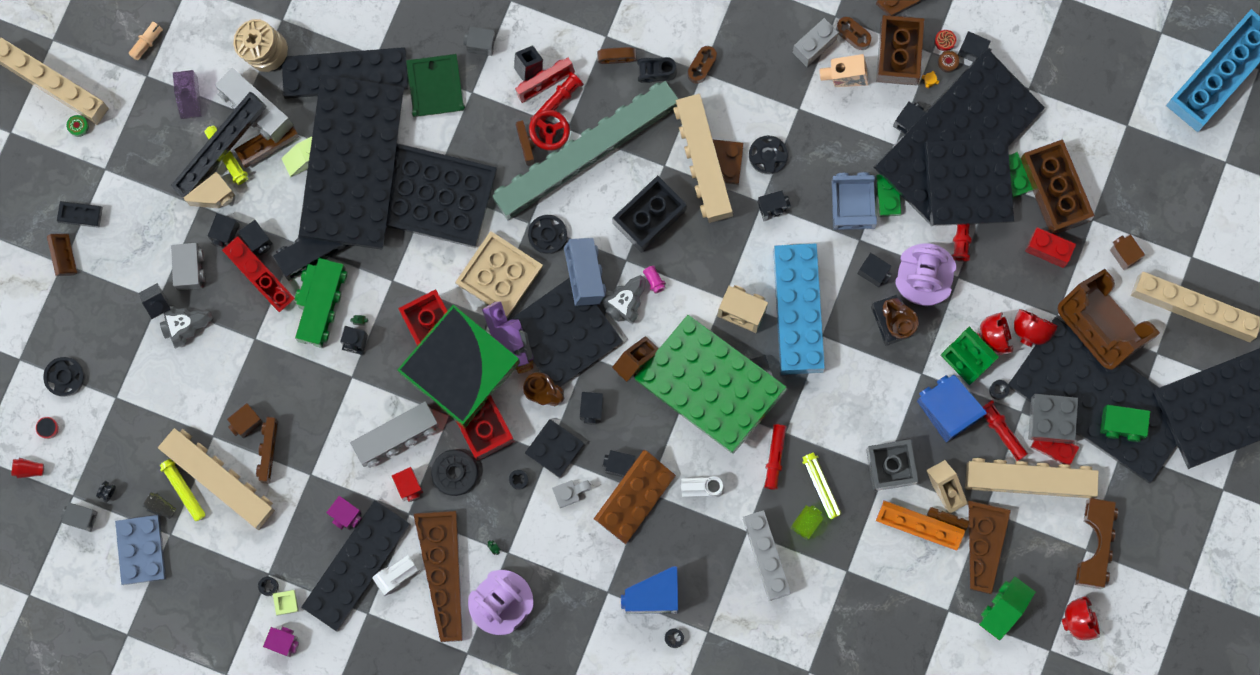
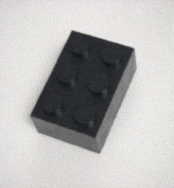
M657 175L612 218V224L642 253L687 211V204Z

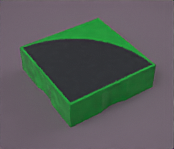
M452 305L397 371L419 391L434 400L449 416L466 428L483 408L489 396L517 368L520 360L461 310Z

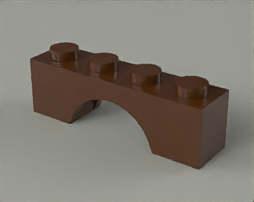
M1093 498L1086 500L1083 522L1090 525L1095 531L1098 546L1092 558L1078 563L1075 585L1103 589L1109 583L1110 572H1107L1108 563H1111L1113 551H1110V543L1114 542L1115 529L1112 528L1113 521H1116L1118 517V508H1115L1116 502Z

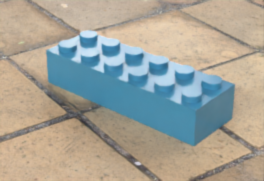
M1251 9L1167 103L1166 106L1196 132L1201 130L1260 63V16Z
M817 243L774 245L773 259L780 375L823 373L825 367Z

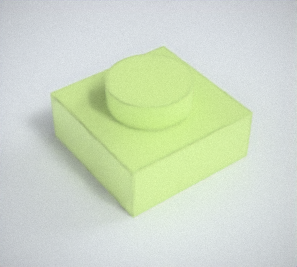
M295 590L273 594L277 616L299 612Z

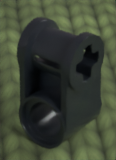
M670 57L641 58L637 60L640 71L638 82L670 81L677 75L676 62ZM665 66H671L673 68L672 71L668 73L662 71V69Z

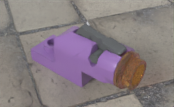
M501 301L494 302L482 309L491 336L519 358L520 364L515 369L517 373L521 374L532 370L534 358L529 345L528 335L523 331L519 319L507 321Z

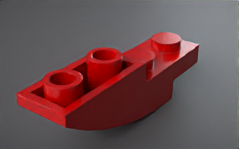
M238 236L222 250L278 312H281L295 299Z

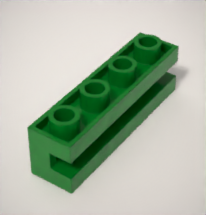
M321 258L318 259L295 336L298 342L313 344V346L322 348L324 343L327 344L330 335L328 327L330 323L334 322L336 312L333 310L335 304L340 302L342 292L339 290L341 284H344L347 279L348 272L345 271L346 268L343 264Z

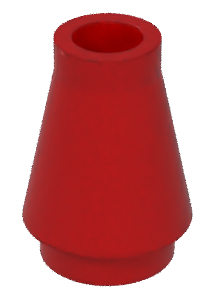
M20 457L19 459H13L11 475L17 476V479L43 476V463H37Z

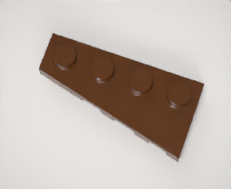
M968 500L970 590L992 595L1011 510Z

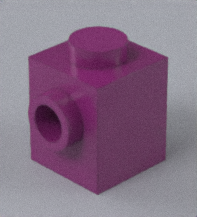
M341 496L337 497L326 512L334 519L332 523L341 530L344 527L349 530L351 527L355 528L362 519L360 517L362 512Z
M282 626L281 630L270 627L263 647L290 657L291 654H295L299 645L298 637L293 635V630Z

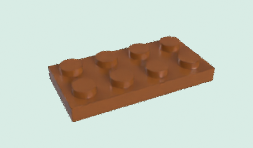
M643 450L596 514L594 520L618 540L626 544L676 475L648 451Z

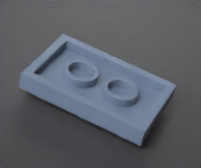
M154 515L115 521L121 585L166 580L160 516Z

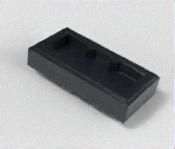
M60 201L57 222L99 228L103 207Z

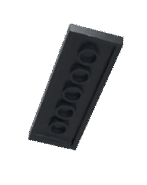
M406 48L286 56L282 63L283 96L285 99L318 96L321 74L404 87V90L408 89Z
M374 500L301 608L338 632L372 582V577L379 572L411 524Z

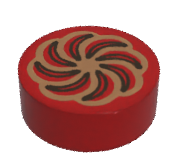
M941 30L937 33L935 37L937 49L945 52L952 50L955 46L956 36L952 31Z

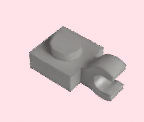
M571 480L552 488L559 508L580 501L579 494L592 490L588 480L575 486Z

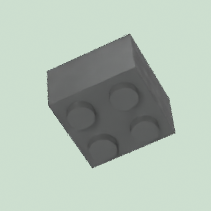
M1034 394L1031 397L1028 440L1073 443L1076 438L1078 398Z
M911 439L867 447L866 453L873 491L912 486L918 483Z

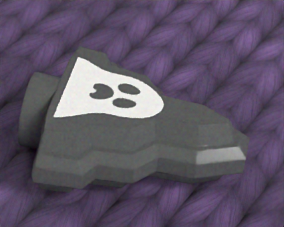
M639 275L630 279L625 286H617L612 291L607 290L606 295L601 300L608 307L605 312L617 322L623 318L633 324L638 317L637 310L641 305L639 297L644 292L646 279Z
M172 306L170 307L171 310L164 313L165 321L160 322V327L164 338L170 337L176 349L185 345L187 339L194 337L196 330L205 327L213 318L210 311L195 310L190 312L186 308L176 309Z

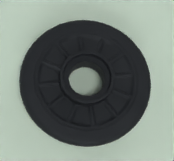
M457 449L445 451L435 459L432 465V481L436 488L446 495H463L470 491L477 481V464L473 457L465 451ZM452 467H458L461 470L458 478L453 479L449 476V470Z

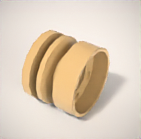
M251 19L244 22L234 35L233 45L235 52L244 61L248 62L249 65L261 72H270L277 69L287 56L288 46L285 38L261 19Z

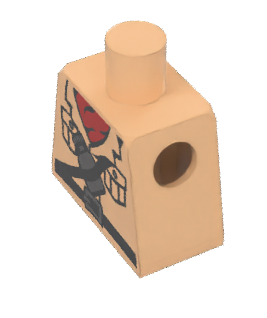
M864 54L831 59V67L820 68V80H833L835 87L868 85L867 65Z

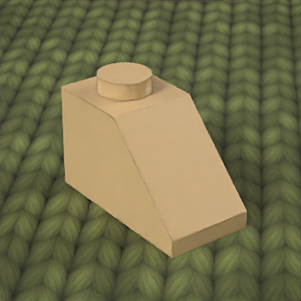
M215 172L187 194L184 200L189 206L219 209L222 206L229 205L235 194L219 174Z
M945 460L927 470L931 484L948 513H952L968 504L956 472Z

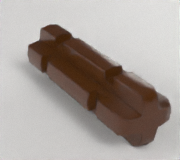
M930 507L927 513L928 517L964 529L965 531L969 525L968 520L958 519V516L944 511L939 512V509Z

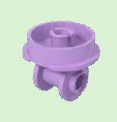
M924 243L914 245L902 253L900 258L902 262L898 270V277L896 278V287L904 298L917 305L930 306L938 304L950 296L956 263L945 249L934 244Z
M507 570L491 571L487 575V579L477 587L476 591L470 593L468 599L469 612L473 621L485 632L493 635H507L518 628L525 621L528 614L531 613L533 609V595L527 582L518 574Z

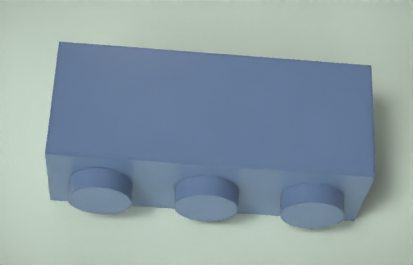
M593 238L569 239L564 247L575 306L599 304L606 295L605 284H602L601 280L602 267L598 264V247L594 244Z

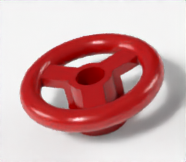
M543 110L532 118L529 125V133L532 141L538 147L544 150H557L568 141L570 127L567 119L561 113L554 110ZM553 116L560 122L554 125L546 124L541 118ZM536 125L540 127L539 136L542 140L545 141V143L537 137L535 132ZM546 128H549L552 133H547ZM564 128L561 140L552 144L556 131Z

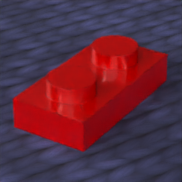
M1035 440L1030 446L1034 450L1065 465H1071L1079 449L1078 446L1072 443Z

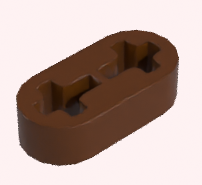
M850 17L839 19L836 30L839 32L838 34L857 50H866L871 43L870 33ZM847 23L850 24L849 29H850L851 31H849L848 29H846L845 31H843V30H842V24H843V25H846ZM858 37H866V43H858Z
M702 47L688 69V78L692 83H702L709 74L717 58L716 50L713 47ZM708 52H710L711 58H708L706 62L703 63V53L707 54ZM699 67H702V76L694 77L692 71H697Z
M623 47L598 50V63L634 62L637 60L636 48Z

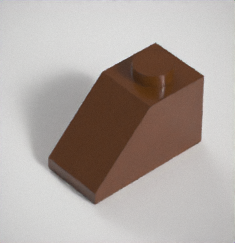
M645 336L624 351L612 368L620 377L628 382L639 373L659 348Z

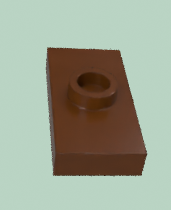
M524 121L516 122V129L526 165L531 166L535 164L531 148L535 147L534 142L530 136H527Z
M49 234L47 241L55 276H73L77 274L69 234Z

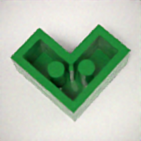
M1015 576L1010 582L1005 581L998 590L999 592L992 600L993 606L987 605L981 613L983 619L979 626L999 641L1023 615L1035 594L1033 589Z

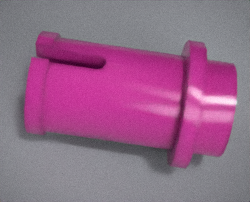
M649 266L643 270V274L651 286V291L657 294L666 288V282L661 280L655 266Z

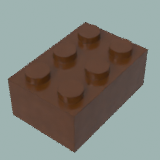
M882 16L876 82L918 85L921 74L924 18Z

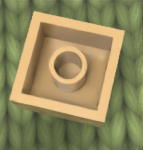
M728 286L719 306L717 317L756 333L766 312L768 302L761 295L753 294L752 296L745 293L746 290L740 286Z

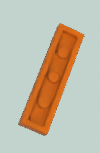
M884 500L876 518V521L956 551L965 533L964 529Z

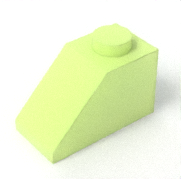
M312 137L297 143L281 158L290 177L308 169Z

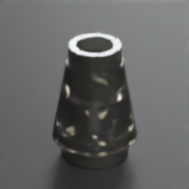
M150 492L142 506L147 509V512L171 519L177 509L160 494Z

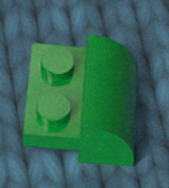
M970 326L940 355L969 386L999 358Z

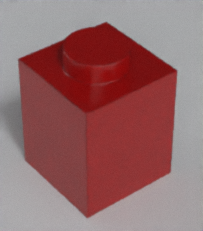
M412 467L391 475L403 501L408 500V502H412L420 498L419 494L423 493Z

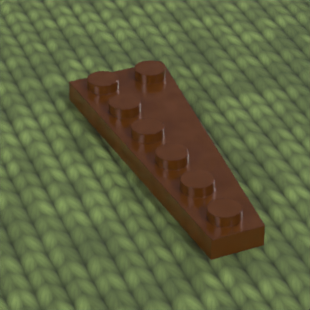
M457 512L414 514V520L440 642L463 641Z

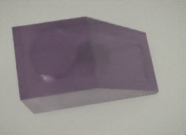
M194 70L172 72L174 93L180 118L202 117L196 73Z

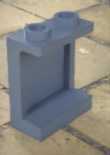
M862 172L858 173L857 176H849L848 173H838L836 176H833L831 181L833 230L876 228L875 175Z

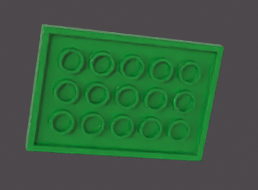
M690 315L683 319L655 352V355L634 377L636 382L732 454L737 451L787 390L785 385Z

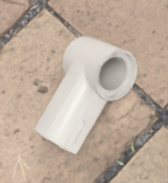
M715 476L681 479L682 497L715 498L719 497L724 490L723 482ZM711 482L719 483L720 489L717 492H710L708 490V485Z
M407 555L390 568L387 567L378 572L372 579L383 595L386 596L396 590L400 583L418 572V569Z

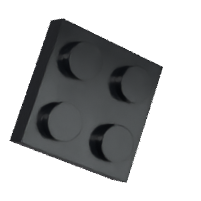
M549 419L525 454L560 479L584 446V443Z

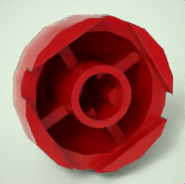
M1019 309L1014 320L1016 335L1021 338V343L1032 347L1033 344H1046L1051 340L1058 327L1050 321L1037 317V315L1023 309Z
M1003 312L986 317L980 324V333H977L997 355L1013 352V345L1009 346L1008 343L1012 336L1006 317H1002Z
M1088 596L1071 601L1066 607L1065 618L1062 619L1064 630L1070 631L1073 637L1082 641L1100 638L1098 635L1100 634L1099 623L1096 613L1088 607L1092 606Z

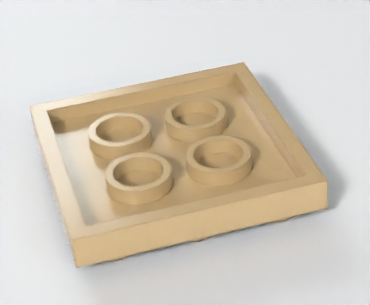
M490 231L455 284L488 306L494 302L501 301L505 315L508 318L543 268V265Z

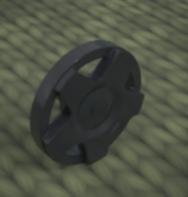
M766 135L759 137L752 143L749 149L750 164L756 171L762 174H775L787 162V148L783 141L775 136ZM763 140H771V141H770L769 143H765ZM779 146L782 147L784 153L778 150ZM755 147L756 150H757V153L752 156V151H753V148ZM775 163H782L775 169ZM757 164H763L765 170L759 168Z
M542 215L534 219L530 224L528 239L536 251L543 254H552L564 246L567 240V229L563 221L558 217ZM550 219L557 221L559 224L552 225ZM540 221V227L533 228ZM564 232L563 240L561 241L559 235ZM532 238L538 240L537 246L532 241ZM548 246H552V247L554 248V249L546 250V248H547Z
M59 357L47 365L44 370L43 380L46 388L52 394L67 397L75 394L82 387L84 372L81 365L74 359ZM65 361H69L74 364L71 366H67ZM55 365V371L49 372L52 366ZM78 374H80L79 381L76 379ZM48 382L55 384L54 390L50 387ZM67 388L72 389V390L69 391V392H65V390H66Z

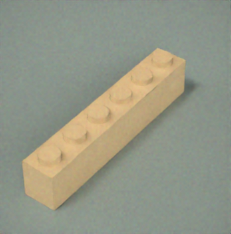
M0 38V65L94 124H99L109 109L102 100L8 41Z
M696 94L676 100L677 107H674L676 119H681L682 126L679 127L681 138H686L688 146H685L684 149L687 159L691 158L693 165L689 167L692 178L697 177L698 185L695 186L697 197H702L704 205L700 206L703 218L707 217L709 223L733 217L701 96Z
M1142 272L1137 277L1130 295L1247 342L1253 341L1260 329V317L1146 272Z
M174 428L159 445L158 449L254 528L259 530L274 513L275 510L271 507L273 503L264 495L261 498L255 494L257 489L248 482L245 485L238 480L241 476L232 469L229 471L225 470L222 467L224 462L215 455L213 458L206 454L208 449L198 442L195 445L191 442L192 436L182 429L179 432Z
M973 458L972 461L966 464L965 489L1094 499L1098 496L1099 471L1092 470L1093 467L1080 466L1079 469H1071V465L1060 464L1056 468L1049 467L1050 464L1037 463L1036 466H1028V462L1023 461L1007 464L1006 460H994V463H987L985 459Z

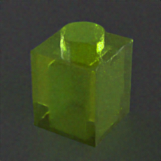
M806 505L790 529L808 541L824 518L821 516L822 512L813 505L811 507Z

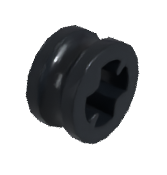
M996 380L991 384L989 393L995 400H1002L1009 394L1010 388L1004 380ZM1002 385L1004 387L1003 392L1005 393L997 395L994 392L996 390L994 386L1000 387Z
M514 470L509 476V483L516 490L524 489L528 484V476L522 470ZM515 475L518 477L523 475L524 478L522 480H524V483L515 485L513 477Z
M104 481L99 487L96 497L99 499L103 498V501L107 503L113 496L116 486L113 484L109 485V482Z
M266 576L259 581L258 589L265 596H273V594L277 593L279 584L276 579ZM268 580H271V584L274 585L273 590L269 589L270 592H266V589L263 588V584H267Z
M676 628L670 629L665 634V642L671 648H678L684 642V635ZM677 632L679 633L677 636H680L681 639L673 645L670 643L671 640H668V637Z

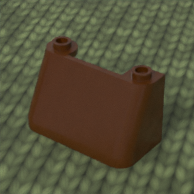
M1103 269L1079 283L1059 303L1058 313L1101 365L1107 369H1114L1155 339L1160 332L1148 321H1143L1137 326L1134 325L1110 297L1109 293L1113 291L1115 282L1108 271Z

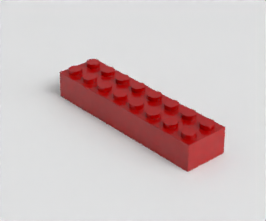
M436 289L398 308L417 346L447 312ZM491 395L466 428L457 422L476 461L515 442Z

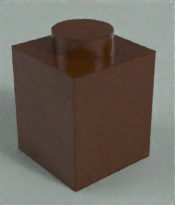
M1131 234L1126 238L1122 235L1112 242L1114 245L1110 252L1123 270L1134 265L1145 256Z
M248 403L227 419L230 422L228 428L235 436L239 434L243 438L263 423Z

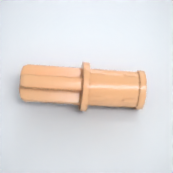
M155 22L151 23L143 35L138 36L139 40L129 51V55L133 59L139 60L149 46H153V41L163 31L159 26L153 32L158 25Z

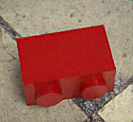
M1037 227L1030 238L1025 252L1064 268L1068 264L1076 244Z

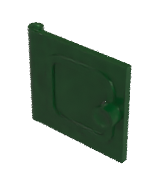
M457 54L406 60L413 117L463 111L465 109Z

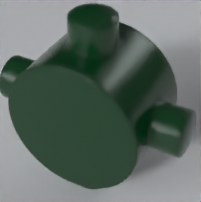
M354 315L350 319L353 325L365 326L369 321L363 315Z
M489 540L487 547L494 555H499L501 549L494 540Z

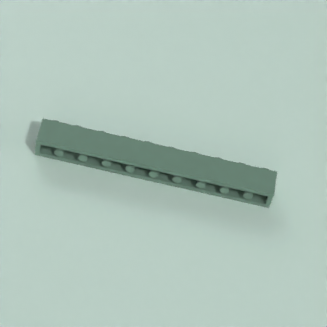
M667 82L654 84L645 95H637L631 104L619 107L615 111L616 114L610 118L607 116L598 122V126L593 129H586L581 133L580 138L575 141L574 139L568 141L562 150L550 153L546 157L547 160L541 164L539 162L535 163L529 168V172L524 175H517L508 186L505 187L503 185L496 189L495 194L492 196L493 200L507 221L672 112L674 107H677L676 100L678 98Z

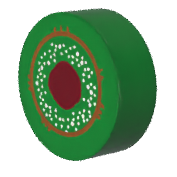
M74 115L68 119L66 127L71 135L81 137L87 133L89 124L83 116Z

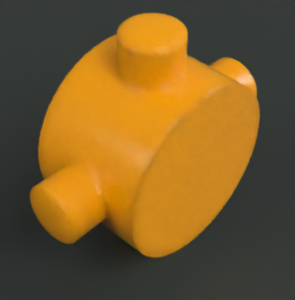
M935 71L922 75L926 88L939 84Z

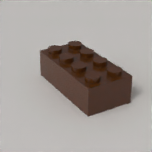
M1063 139L1025 152L1022 155V164L1050 233L1054 235L1086 224L1094 218L1095 215Z

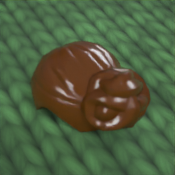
M898 298L889 299L884 302L882 311L891 335L898 339H906L913 335L919 326L916 313L906 305H903Z
M536 372L530 374L524 381L523 392L530 401L540 405L548 404L555 407L565 399L564 390L560 386L555 385L553 380L545 373Z

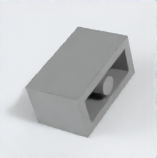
M823 18L794 45L793 54L808 67L837 40L839 32Z
M197 243L171 245L173 287L176 290L202 288V282H205V271L201 269V261H204L203 249H200Z

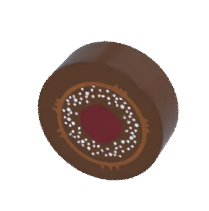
M945 51L939 56L938 66L943 72L950 73L957 69L959 57L955 52Z

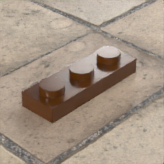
M292 127L275 143L271 138L266 140L259 134L235 148L234 151L246 169L297 139L299 135L295 128Z
M267 417L266 422L262 424L261 434L264 435V441L259 446L261 464H258L256 468L258 480L261 483L267 484L271 482L278 420L273 417Z

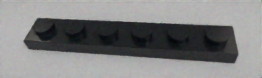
M249 92L175 179L171 187L184 199L187 194L203 183L267 106L254 93Z

